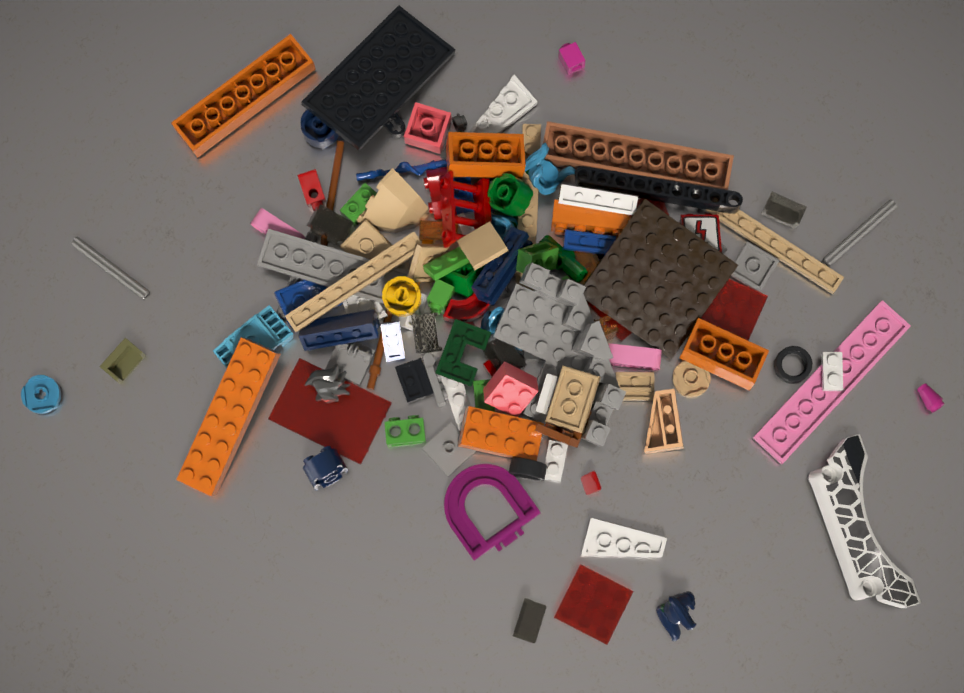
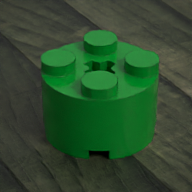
M505 173L500 178L496 177L488 189L490 206L508 216H522L530 204L533 190L528 183L512 174Z

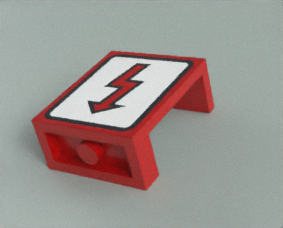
M688 213L680 216L679 223L722 253L719 215L710 213L694 215Z

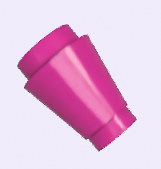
M927 383L917 389L926 409L932 413L945 404L942 401L943 398L928 386Z

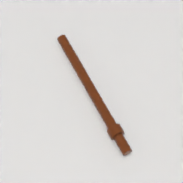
M337 141L324 223L320 230V244L328 246L329 236L332 233L331 221L344 149L343 141Z
M387 309L386 314L388 316L384 318L383 323L391 322L393 314ZM380 332L373 364L370 365L368 372L370 376L367 389L374 390L377 376L381 372L380 364L384 352L382 332Z

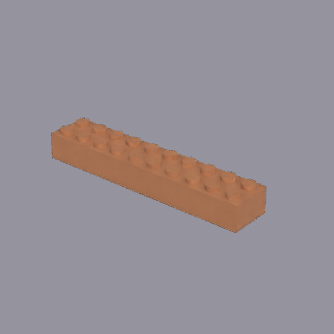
M548 121L543 141L549 147L548 154L544 159L551 162L555 167L566 168L572 166L576 170L578 167L587 166L728 190L734 158V155Z

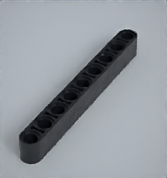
M587 166L578 167L575 171L576 186L636 195L640 199L729 214L737 213L743 202L742 195L731 190ZM580 175H586L588 178L585 180H581L578 177ZM599 178H604L606 182L599 183L597 180ZM622 181L625 185L618 186L616 182ZM640 184V185H642L644 188H643V189H636V188H635V185ZM659 187L662 189V192L657 193L653 189ZM679 191L681 195L676 196L672 192ZM698 194L700 198L694 199L691 195ZM716 197L719 201L712 202L710 198ZM735 200L738 204L731 205L729 201Z

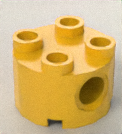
M397 276L385 284L382 291V300L386 309L391 314L398 317L413 315L418 310L421 304V292L413 279L406 276Z

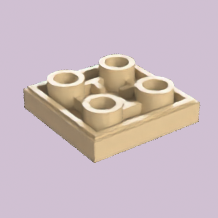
M491 222L484 224L457 240L458 245L474 270L508 251Z

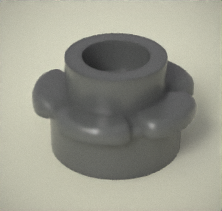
M457 113V116L452 117L453 125L456 131H465V126H467L466 118L464 115L460 116Z

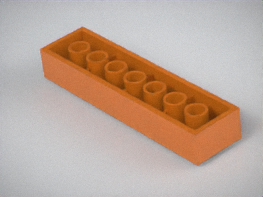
M289 34L171 122V124L198 158L316 69L314 62L295 38Z
M240 338L176 480L209 496L217 495L279 360L280 353L248 338Z

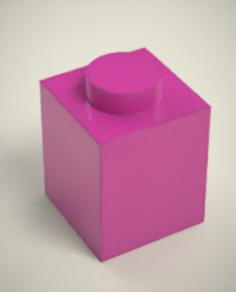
M576 42L572 44L566 43L560 47L558 57L568 75L585 67L586 60Z

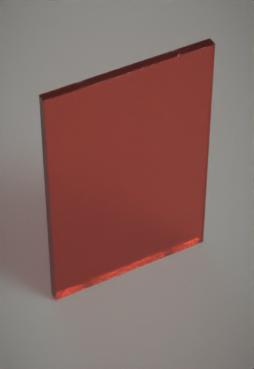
M299 358L268 420L323 447L331 446L332 449H337L340 455L361 465L392 402L348 381H345L344 384H351L345 388L350 394L338 396V402L326 403L324 400L316 401L315 398L318 392L313 385L305 386V383L313 371L324 369Z

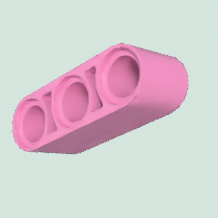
M260 208L250 223L255 229L265 235L268 229H272L301 239L306 238L299 231L263 208Z
M608 344L613 358L609 359L611 366L660 370L662 350Z

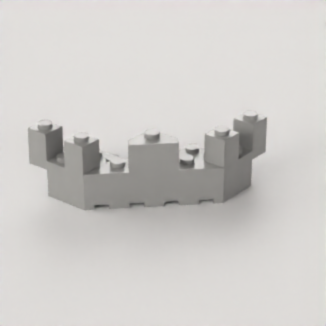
M529 263L526 265L519 283L534 290L532 291L517 283L515 284L492 336L545 360L537 377L539 391L523 410L522 414L546 424L547 415L537 412L536 407L546 374L559 377L562 366L599 376L601 378L590 410L592 413L581 439L598 446H604L611 429L607 427L613 409L619 410L626 391L620 389L609 359H612L613 355L599 321H594L583 294L586 287L570 279L562 280L549 274L550 270L537 264Z

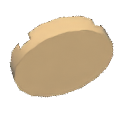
M687 361L679 363L672 375V382L676 391L682 396L689 398L702 395L709 387L711 381L710 372Z

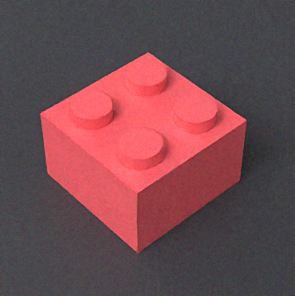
M415 102L404 134L405 144L441 154L452 121L451 113Z
M504 361L483 388L484 402L511 416L518 417L539 391L537 378Z

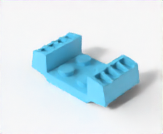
M269 305L229 335L213 352L227 368L241 337L248 338L269 349L275 350L278 346L282 345L284 347L293 339L294 334Z

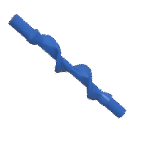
M447 159L433 160L416 166H411L408 162H401L394 170L397 173L413 172L419 176L428 169L447 167ZM378 169L376 171L370 170L369 172L357 173V181L385 176L390 170Z

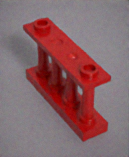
M448 171L440 178L443 229L441 237L443 248H448L454 242L466 236L456 233L455 223L471 226L476 230L484 224L491 222L490 197H488L489 179L482 178L474 185L453 181V171ZM454 189L471 192L474 196V202L454 198ZM455 206L472 209L475 219L456 216Z

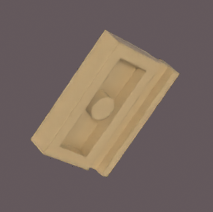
M615 372L620 389L626 391L623 401H653L654 372Z

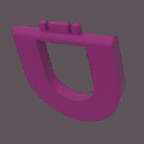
M478 464L461 471L451 481L444 499L446 519L474 561L494 546L497 548V551H501L503 548L499 544L500 542L505 547L518 539L515 532L517 531L522 536L524 531H522L521 527L541 514L516 477L509 474V471L492 464ZM482 485H489L498 489L518 516L517 519L486 541L465 511L467 495L471 490Z

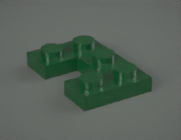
M455 319L435 374L471 387L478 368L461 363V357L466 344L485 351L491 332Z

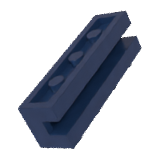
M514 227L510 228L503 239L508 251L488 262L471 287L478 300L494 306L517 271L518 249L533 245L532 241L527 240L529 238L527 232Z
M375 309L316 319L301 329L298 337L304 351L376 339L379 334L377 329L380 328V322Z

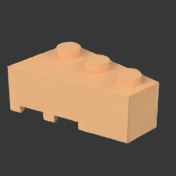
M675 389L655 391L644 453L651 454L684 449Z

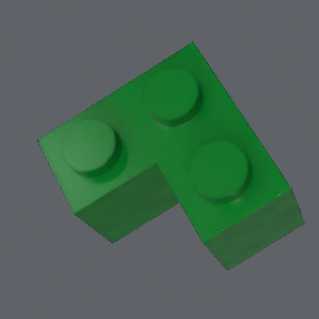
M468 263L439 278V280L454 286L455 292L470 297L474 294L471 287L486 264L474 270L472 265Z

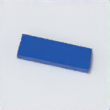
M565 229L563 250L604 255L617 236Z

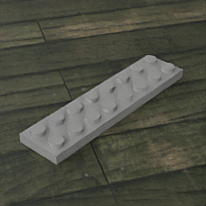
M268 229L257 266L330 287L370 259ZM395 267L354 295L384 304L382 291L385 284L397 276L408 277L409 271Z

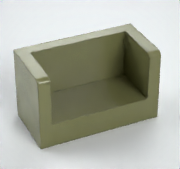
M124 338L99 367L118 383L122 384L146 355L128 339Z

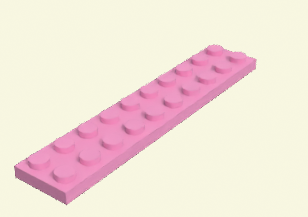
M882 300L834 351L842 352L843 391H822L821 364L759 430L753 439L782 465L911 325Z

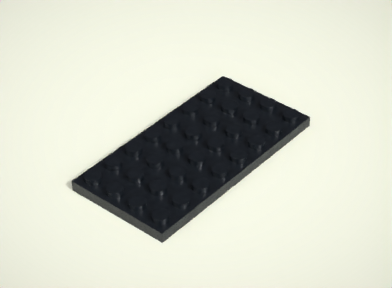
M398 5L302 100L301 105L360 151L452 57L456 49Z

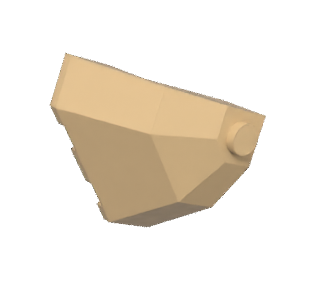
M392 168L377 185L378 193L376 196L372 195L365 205L367 209L360 214L357 223L360 226L367 219L379 231L398 233L415 228L420 223L424 224L429 218V208L413 188Z

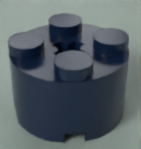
M306 110L302 114L301 130L305 140L310 145L325 149L338 139L339 135L310 111Z
M326 446L321 449V453L316 456L311 455L303 460L305 464L303 470L315 490H318L317 486L320 485L325 488L334 484L342 478L341 473L343 471L345 473L348 472V468L339 452L335 448L332 449L331 446Z

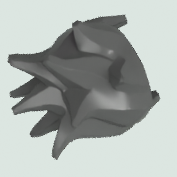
M335 364L330 369L315 370L307 379L305 386L313 385L318 392L315 398L316 401L324 400L326 403L338 402V396L350 394L345 388L351 384H344L346 381L344 377L347 372L344 371L339 374L341 369H339L338 364Z

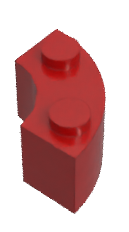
M447 167L426 170L427 177L423 178L425 189L429 188L431 202H428L430 214L434 213L435 220L442 219L441 188L439 182L440 178L447 173Z
M475 293L465 300L451 299L443 315V320L454 323L455 319L462 322H471L485 314L491 307V304L478 300Z

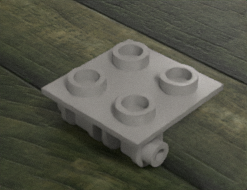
M357 342L336 345L325 369H330L335 364H338L339 369H341L339 374L344 371L347 372L344 379L360 385L376 350Z

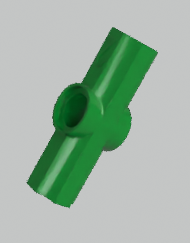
M550 235L544 236L539 241V243L546 241L559 247L556 269H562L577 283L587 276V269L576 260L573 251L563 250V247Z

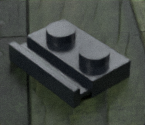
M421 358L395 367L408 404L434 395Z

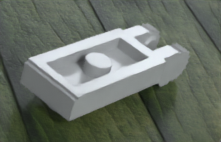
M426 352L422 357L438 407L446 405L445 400L448 397L445 388H440L441 376L435 374L436 362L433 358L434 356Z

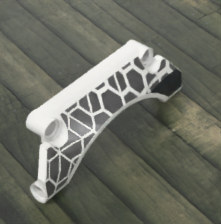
M861 434L845 438L827 459L828 466L810 472L809 482L812 485L849 594L856 601L876 596L877 601L899 608L920 604L922 602L913 579L897 568L887 557L870 527L863 498V477L868 454Z

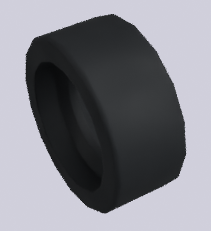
M789 346L778 353L774 360V369L776 375L782 381L795 384L809 376L813 362L810 354L805 349L799 346ZM788 354H797L803 359L804 370L799 375L791 376L783 370L782 360Z
M512 457L509 474L525 479L544 481L547 465L535 460Z

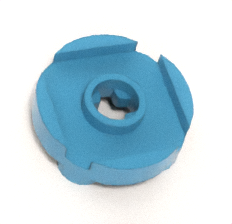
M36 375L31 377L26 385L23 386L21 399L30 411L37 414H46L59 406L61 388L54 379L46 375ZM42 389L43 392L46 393V396H44L43 399L37 397V394H39L40 390Z

